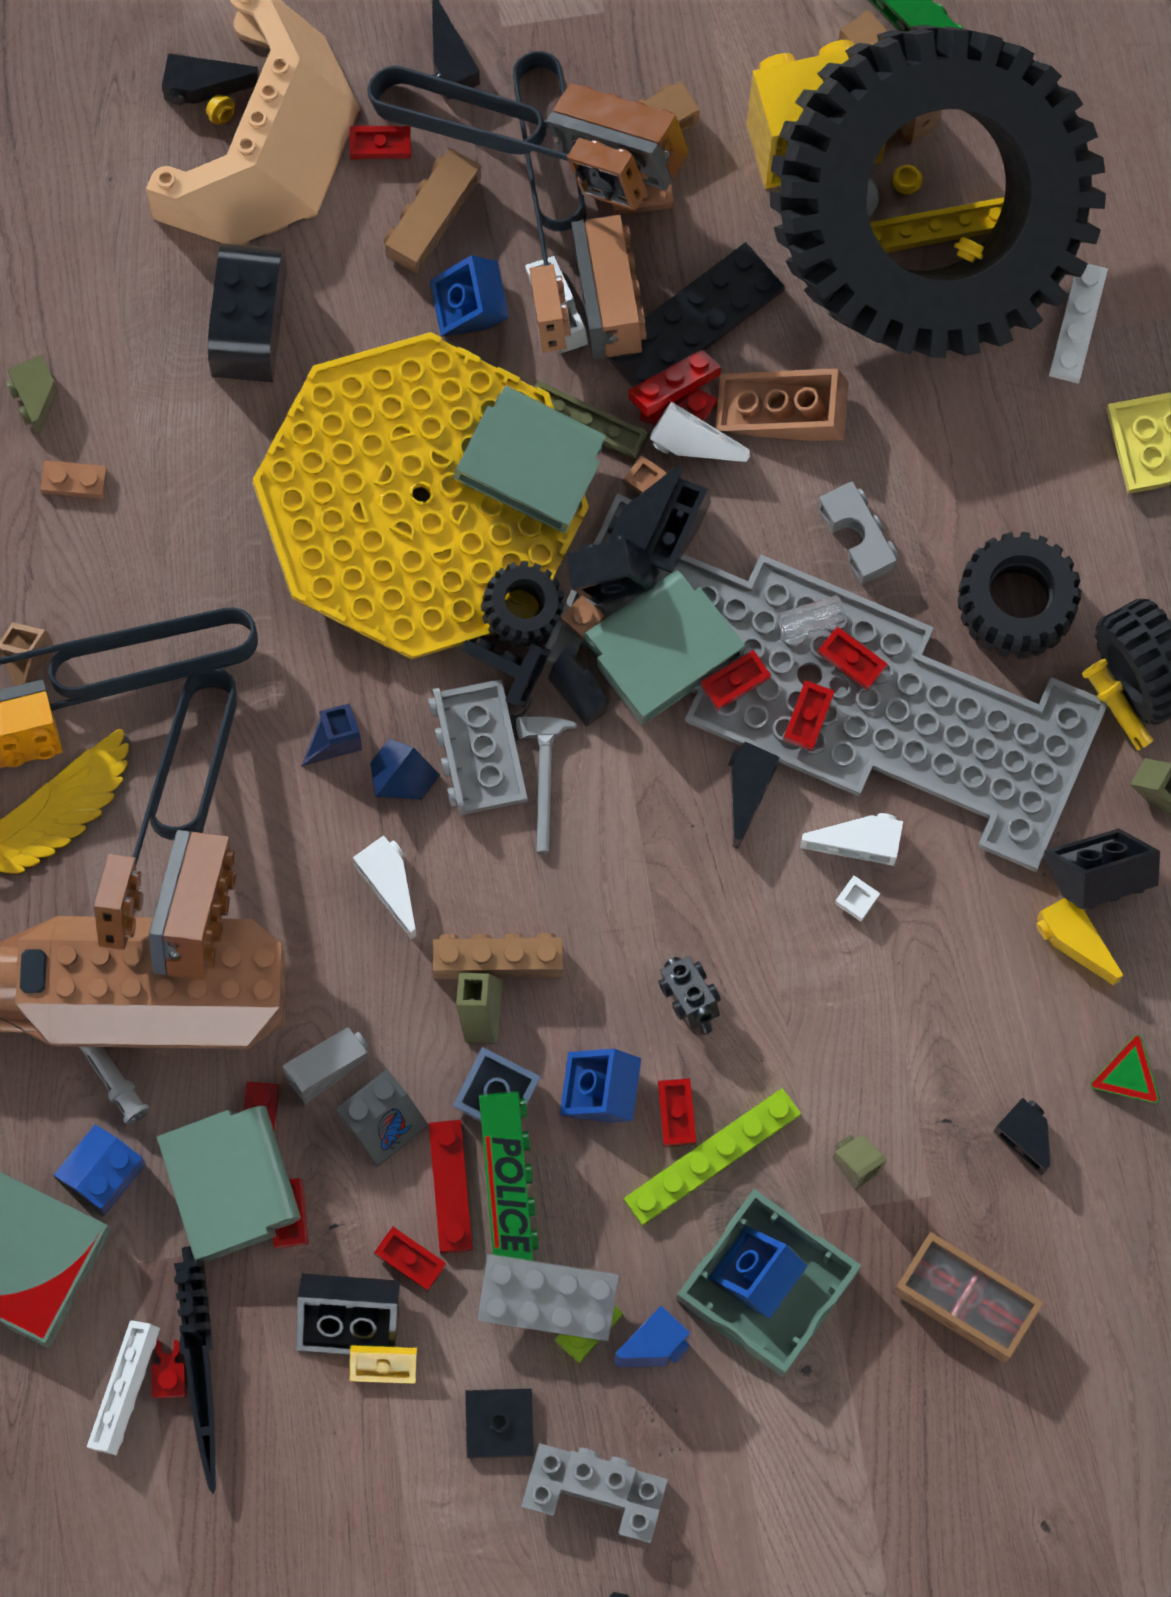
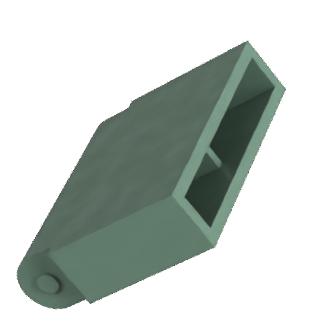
M505 385L495 401L494 408L489 405L487 406L452 478L565 534L601 462L596 459L597 454L599 455L603 447L602 443L606 435Z
M675 570L655 584L654 589L645 591L584 633L587 644L598 658L597 668L642 726L699 687L701 681L742 657L745 651V644L700 587L694 590L678 570Z
M266 1106L253 1107L239 1113L228 1109L157 1136L194 1260L206 1263L276 1237V1229L293 1224L301 1219Z

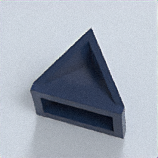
M350 703L319 711L320 719L301 766L362 750L360 733Z
M392 739L387 740L370 763L375 797L410 798L422 801L440 777V774L414 747Z

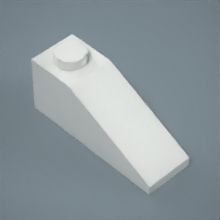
M673 402L669 403L651 432L650 439L654 441V447L665 454H669L671 451L679 456L747 462L750 457V450Z
M880 813L878 816L863 817L804 833L800 848L894 866L903 821L896 820L895 816Z
M383 835L354 856L353 863L361 876L412 940L416 937V928L402 859L405 855L394 840L389 843Z

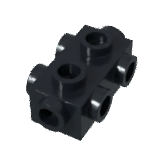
M689 956L683 959L679 957L669 959L665 963L664 968L660 969L662 979L658 980L661 991L666 998L671 996L674 1000L672 1007L679 1020L685 1018L691 1030L698 1027L702 1035L709 1034L713 1030L710 1021L720 1016L717 1002L721 1001L716 987L713 983L707 986L704 982L707 979V975L699 961L693 963Z

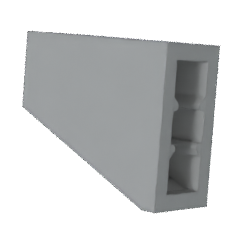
M349 1027L283 1065L286 1079L306 1105L367 1061L368 1054L366 1049L369 1048V1045L359 1032L353 1034Z

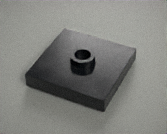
M532 1388L465 1390L467 1458L534 1456Z

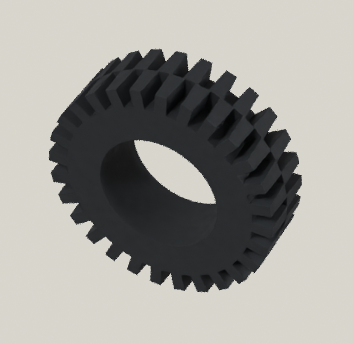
M919 25L911 26V31L908 32L889 30L877 34L879 42L874 44L857 43L845 50L849 58L843 64L828 63L817 73L824 82L817 90L804 89L795 103L804 110L797 122L785 121L779 134L789 143L785 157L773 155L771 171L781 178L780 191L769 192L770 207L781 214L783 223L774 227L777 242L789 249L792 256L785 260L786 264L794 276L806 283L805 293L813 302L827 309L829 316L857 333L896 351L911 354L913 350L929 357L946 358V351L948 350L968 356L980 353L979 343L986 342L1000 347L1013 341L1010 332L1011 328L1018 326L1032 330L1044 321L1036 310L1039 306L1045 303L1059 307L1069 294L1059 286V283L1065 275L1081 278L1088 263L1076 257L1081 242L1097 244L1101 229L1090 224L1088 217L1090 208L1105 209L1106 193L1092 186V175L1105 173V166L1102 156L1088 150L1087 142L1098 137L1093 122L1078 117L1075 112L1084 104L1075 91L1058 85L1057 82L1062 75L1051 65L1032 59L1035 53L1023 46L1005 42L1003 38L950 26L941 28ZM960 109L984 126L995 141L1001 154L1006 183L1001 213L993 230L981 244L984 247L981 253L984 255L982 260L975 258L972 263L962 259L952 265L934 270L904 269L894 262L883 250L874 235L869 221L867 186L872 166L888 139L909 121L933 111Z

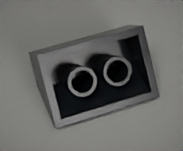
M1119 828L1044 851V858L1063 898L1081 909H1092L1095 905L1108 901H1117L1120 897L1133 893H1143L1146 889L1158 886L1160 850Z
M302 1273L297 1302L296 1350L350 1354L351 1345L396 1347L400 1281Z

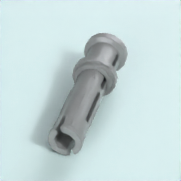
M79 1047L108 1089V1099L111 1103H116L124 1115L123 1121L126 1125H131L148 1114L150 1111L148 1104L142 1103L134 1091L135 1085L133 1082L125 1080L103 1047Z

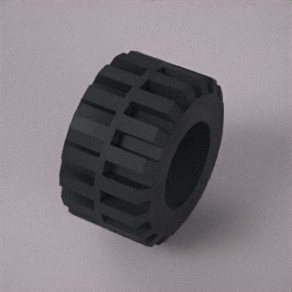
M521 561L519 566H516L515 562L510 563L506 569L501 568L494 577L492 576L482 597L481 611L484 612L482 617L484 624L489 623L490 625L488 631L492 635L495 633L499 634L498 640L504 643L505 639L511 641L510 646L517 647L519 643H523V647H529L532 642L538 644L543 641L545 636L548 637L552 633L563 612L564 604H562L564 594L563 591L558 590L560 586L558 579L552 581L550 578L552 575L551 571L547 569L545 572L539 570L541 565L535 563L533 567H529L528 561ZM515 590H523L532 594L539 604V614L529 619L513 615L506 606V594Z

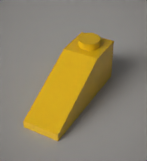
M1063 898L1040 911L1036 926L1044 940L1049 939L1055 948L1113 986L1120 982L1123 974L1084 909L1078 908L1074 903Z

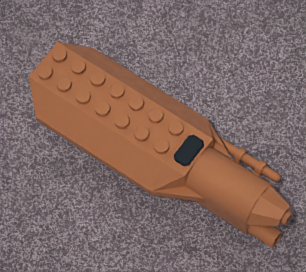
M55 916L0 942V1032L27 1033L50 1046L249 1049L278 1028L285 1027L287 964L282 943L253 919L221 918L220 922H223L222 938L220 942L215 941V964L213 968L208 967L205 980L169 976L168 973L166 975L153 973L149 931L153 917H134L136 918L135 934L133 938L128 937L125 950L99 947L95 917Z

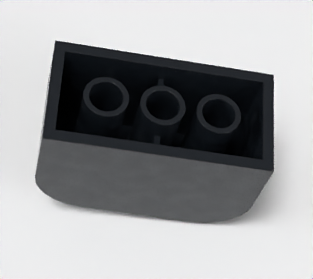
M221 243L217 259L208 332V361L212 377L273 382L287 273L284 249Z

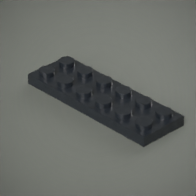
M745 242L645 317L647 339L641 340L642 352L608 357V359L628 383L635 387L701 349L703 351L708 349L782 293L785 285Z

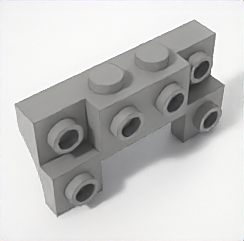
M539 1443L521 1508L554 1517L561 1492L565 1495L624 1511L618 1535L651 1544L668 1479L637 1471L636 1468L630 1467V1461L622 1458L611 1457V1461L598 1458L599 1453L590 1449L579 1448L578 1452H569Z

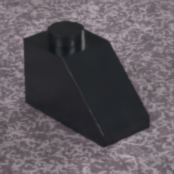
M1022 1098L996 1126L994 1133L1036 1171L1043 1175L1050 1166L1048 1122L1043 1116L1045 1114L1044 1110L1032 1100L1027 1102Z

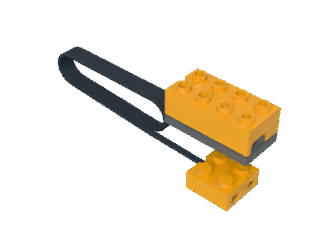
M235 607L221 608L1 657L0 665L59 651L52 657L48 666L49 678L54 690L61 696L70 699L51 704L43 679L1 689L0 769L4 767H18L24 762L36 759H50L56 754L63 753L53 710L236 665L248 660L255 653L258 646L257 630L251 615ZM226 624H240L251 631L248 639L242 645L235 648L80 687L63 686L55 679L57 669L64 661L79 656Z

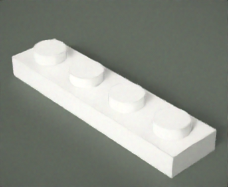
M1088 264L1081 278L1074 276L1049 373L1050 377L1079 384L1107 268Z
M130 1320L87 1444L88 1448L117 1455L124 1438L127 1423L135 1406L139 1388L145 1377V1371L152 1350L156 1345L159 1327Z

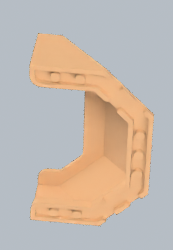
M230 0L232 6L238 10L234 18V30L237 37L245 42L269 49L270 53L227 155L187 172L170 166L159 167L153 172L146 187L153 220L220 243L247 245L249 241L265 234L269 236L288 228V224L303 218L307 220L318 214L349 139L350 126H354L360 112V106L326 37L281 0Z

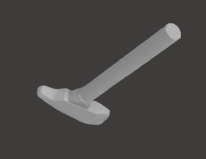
M518 717L516 719L518 738L520 740L537 738L539 744L536 852L548 854L552 747L555 737H559L566 729H576L577 723L552 717Z

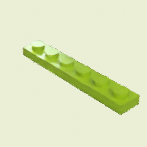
M781 1088L624 1197L623 1201L643 1227L799 1118L801 1112L785 1090Z

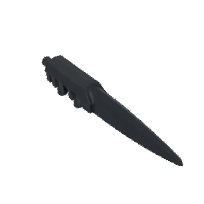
M186 1246L181 1248L183 1262L174 1263L176 1270L174 1282L178 1285L176 1300L180 1304V1309L177 1310L182 1325L179 1326L181 1333L179 1340L180 1354H185L188 1388L199 1452L208 1489L214 1494L216 1490L215 1427L209 1350H214L205 1265L204 1261L194 1260L191 1247Z

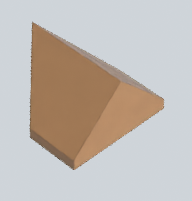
M12 622L0 640V653L2 657L52 646L53 642L46 630ZM50 653L6 663L5 665L14 686L32 682Z

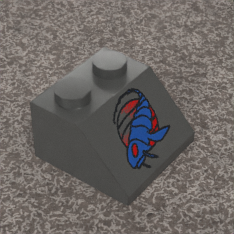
M388 1069L336 1108L337 1117L377 1167L429 1126L409 1095Z

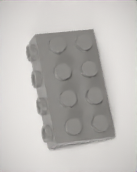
M502 679L441 692L439 688L433 689L434 698L428 700L432 717L438 716L440 728H435L438 747L444 746L447 756L446 758H441L444 777L451 776L453 787L447 788L451 807L457 806L459 816L528 802L508 706L505 701L506 697Z

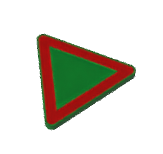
M1134 1035L1091 1082L1093 1089L1151 1103L1159 1102L1160 1097L1142 1036Z

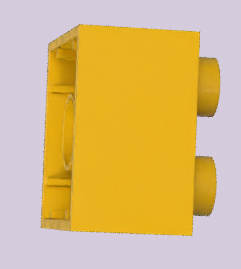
M837 40L831 42L819 50L818 56L795 60L794 55L790 53L775 54L764 59L759 64V69L753 70L747 128L765 189L781 185V178L771 171L773 155L785 157L789 142L779 136L784 122H797L804 110L795 101L804 89L817 90L824 81L817 73L828 63L843 64L849 59L845 50L854 46L853 41ZM886 143L877 155L874 164L883 161Z

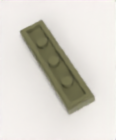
M537 380L534 387H539L549 392L555 410L605 434L606 437L602 443L603 447L632 461H636L649 436L648 431Z

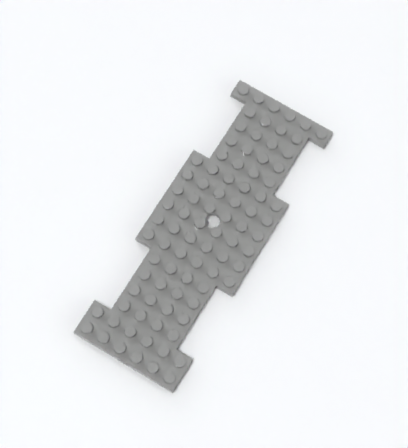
M619 494L616 495L594 545L606 543V540L611 535L607 533L613 516L619 517L622 509L633 500ZM685 554L682 555L673 572L678 570L694 590L700 587L745 644L744 655L755 650L771 674V678L718 711L701 686L697 687L692 691L696 696L685 718L686 723L742 747L746 741L779 756V763L859 797L871 770L878 771L988 818V823L977 847L1029 870L1037 871L1108 706L1106 702L1099 701L1093 694L1050 677L1040 703L1037 704L923 656L934 627L760 554L749 581ZM651 566L654 585L671 574ZM574 590L571 591L560 617L581 596ZM644 592L598 605L589 599L587 600L600 610L606 619ZM559 619L545 646L551 650L546 663L554 665L565 648L571 644L578 651L574 656L575 659L582 645L587 648L590 647L586 640H581ZM837 626L888 663L886 669L868 691L817 654L820 646ZM807 665H814L820 670L822 679L818 685L835 691L813 751L783 741L803 684L798 680L797 672L800 668Z

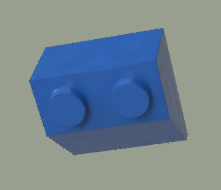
M471 255L430 279L440 335L443 337L487 330L509 318L498 261Z
M617 1049L568 1052L559 1115L607 1123L633 1122L641 1058Z
M94 1125L56 1171L54 1177L105 1216L145 1167L146 1163L142 1156L120 1139Z
M746 1225L708 1278L749 1309L770 1319L788 1292L798 1281L807 1265L786 1244Z
M660 1306L615 1353L614 1363L618 1367L666 1366L671 1360L676 1364L689 1350L690 1344L688 1340L690 1332L664 1307Z

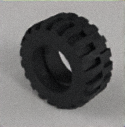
M1012 532L1002 534L1000 541H997L994 537L986 541L984 548L979 547L973 553L971 561L967 562L958 589V609L962 611L960 618L964 626L971 627L969 635L975 641L981 638L984 641L982 647L988 651L995 647L1000 650L999 655L1008 657L1010 652L1017 653V658H1027L1028 653L1032 651L1037 656L1044 653L1047 646L1050 648L1055 647L1060 642L1061 637L1066 636L1070 630L1081 600L1082 590L1078 588L1081 580L1079 573L1072 571L1074 562L1070 556L1063 558V549L1058 544H1055L1053 547L1046 544L1048 538L1039 535L1038 540L1032 539L1029 532H1021L1019 537H1013ZM1007 573L1027 574L1035 578L1044 587L1048 596L1047 607L1039 615L1030 618L1010 616L1000 610L992 600L990 595L992 582L997 577Z
M1135 599L1098 621L1095 627L1096 644L1098 651L1101 653V659L1108 661V669L1116 681H1121L1123 684L1122 693L1137 716L1142 718V721L1145 723L1159 725L1171 718V620H1169L1163 609H1159L1158 605L1150 601V599Z

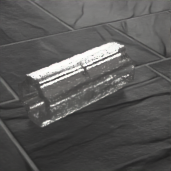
M838 595L778 613L777 619L782 636L785 641L845 623L846 615L841 599Z

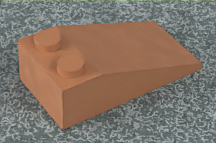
M838 368L721 374L715 429L726 435L802 441L844 440L849 382Z

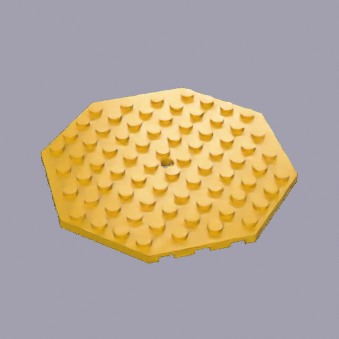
M432 332L312 366L252 480L291 598L411 660L462 645L466 640L475 641L478 640V637L485 638L491 636L492 634L488 631L489 623L484 624L482 619L484 612L481 611V603L483 601V594L492 576L494 577L499 569H506L510 563L515 562V565L519 566L521 561H528L529 567H533L537 563L541 565L540 571L545 572L547 569L551 571L552 575L550 578L553 580L589 508L584 494L564 534L452 478L487 406L489 405L494 408L495 401L505 385L553 409L554 406L549 392L539 387L535 388L521 381L520 377L482 361L481 357L441 340L442 337ZM425 488L430 494L429 500L425 503L417 501L412 496L414 489ZM515 590L505 596L506 606L513 615L523 619L534 617L539 604L532 594L523 590Z

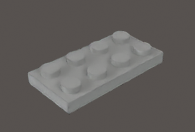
M487 1254L477 1321L609 1341L619 1275Z

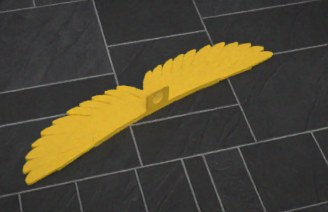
M122 729L114 731L94 747L87 749L52 780L43 785L25 802L0 820V872L9 874L24 873L25 869L23 867H33L40 864L38 858L53 856L56 853L54 848H62L71 843L70 838L77 837L86 830V826H83V824L93 821L102 815L100 809L108 805L115 798V795L111 792L117 789L123 782V777L118 776L128 766V761L123 759L129 753V744L124 743L120 745L125 734Z

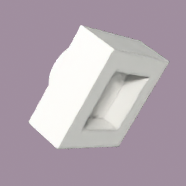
M853 876L836 899L835 904L859 921H862L879 898L880 893Z

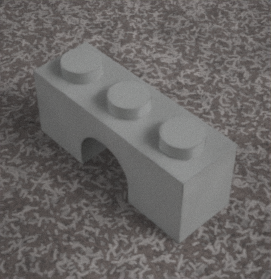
M853 481L820 496L817 508L831 533L844 528L856 530L861 535L863 541L849 549L847 562L858 582L863 586L894 571L898 553L891 541L886 542L881 533L883 532V526L877 515L872 516L868 510L867 505L869 503L864 491L861 488L857 489Z

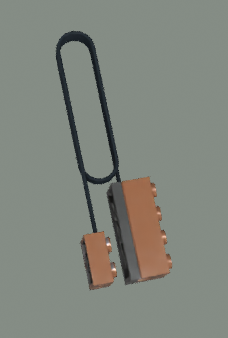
M532 51L524 54L517 60L513 67V82L517 102L522 103L519 81L524 73L533 68H546L553 71L558 77L561 95H563L566 90L563 70L559 60L554 55L545 51ZM519 119L522 138L525 140L527 139L525 121ZM526 153L544 266L529 268L542 353L567 349L565 337L571 336L562 275L556 276L554 264L549 265L542 225L552 231H566L569 229L573 231L575 255L593 360L602 359L605 356L608 358L642 352L641 340L647 339L643 306H641L640 289L638 279H636L634 254L631 250L629 226H622L621 215L587 220L584 195H582L578 183L577 189L580 205L576 213L563 220H553L546 217L539 208L530 153Z

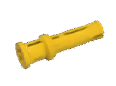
M1102 659L1088 667L1082 675L1090 680L1098 692L1096 696L1098 700L1106 702L1133 743L1136 751H1139L1142 747L1145 748L1152 743L1154 739L1150 736L1122 693L1123 684L1121 681H1116L1107 667L1108 661Z

